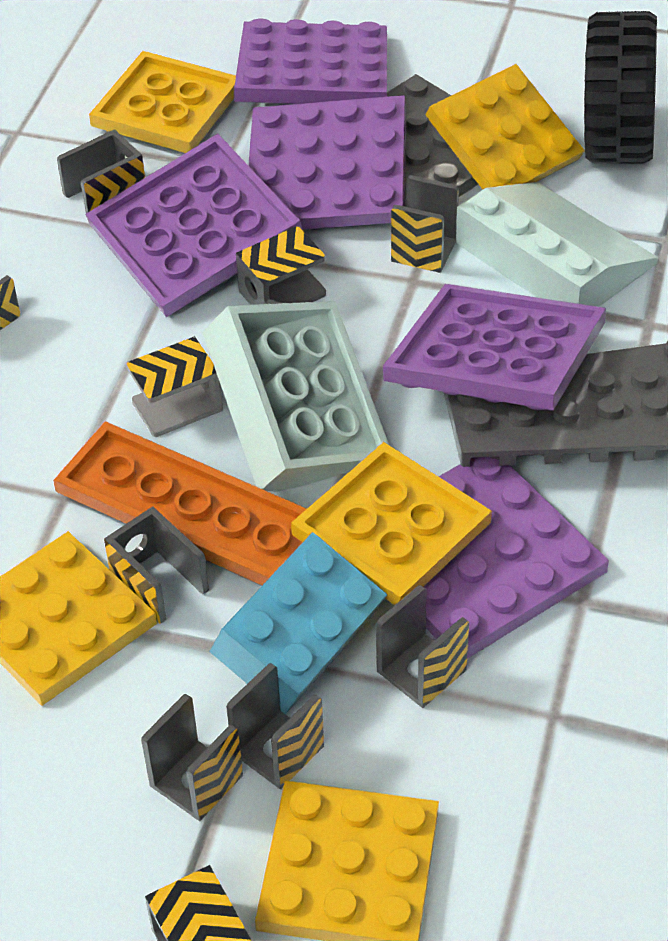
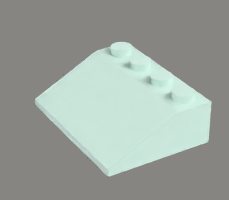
M539 182L485 188L457 207L456 244L537 298L599 307L658 263L657 256Z
M335 301L227 306L203 331L256 487L265 491L291 489L350 472L383 442L389 445Z

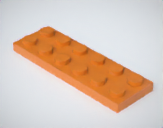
M106 421L53 480L57 493L126 524L153 506L204 553L205 560L260 585H263L303 543L292 535L291 522L307 508Z

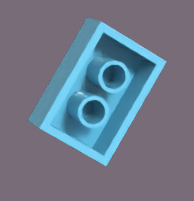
M312 532L221 629L209 652L246 684L269 663L275 665L278 670L280 709L284 714H287L370 620L387 594Z

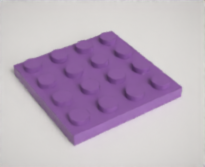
M263 18L253 19L250 22L244 21L234 86V102L304 104L387 97V26L370 21L362 22L359 25L343 24L334 20L326 21L323 24L307 23L299 19L290 20L287 23L271 22Z
M405 95L253 108L248 166L300 220L303 229L391 223V210L394 205L405 207Z
M216 134L85 214L90 226L165 317H168L237 273L236 252L293 227H300L303 230L300 220L219 134Z
M444 284L383 365L384 381L398 383L407 388L421 387L442 391L448 395L461 394L484 398L486 401L494 403L507 402L525 405L533 410H554L603 328L606 319V308Z
M491 457L470 458V467H462L459 464L438 476L492 510L491 523L424 586L427 589L426 629L435 639L460 618L464 617L469 621L467 659L607 573L609 560L510 465L499 466V460Z

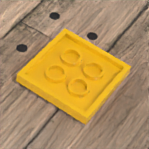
M142 51L89 113L90 125L109 132L115 129L120 135L187 153L199 145L233 101L236 75Z
M517 64L431 105L425 114L482 190L490 187L537 182L579 160L585 151Z
M383 442L292 521L291 530L292 535L302 542L314 532L387 594L386 600L396 605L417 586L422 585L424 587L491 523L492 510Z
M69 531L0 576V664L41 706L157 624L155 612Z
M285 780L255 917L256 931L321 941H419L439 801Z

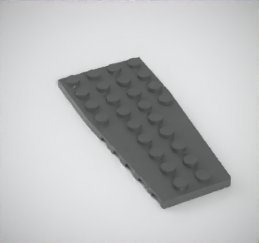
M668 341L663 344L587 354L554 410H533L525 405L507 402L494 403L486 401L484 398L444 393L461 466L470 467V457H491L499 460V466L515 465L516 457L521 455L544 456V464H560L561 454L589 453L590 462H608V452L633 451L634 461L655 460L656 450H668Z

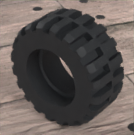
M650 11L596 12L588 18L584 80L585 158L593 164H645L653 159L657 16Z

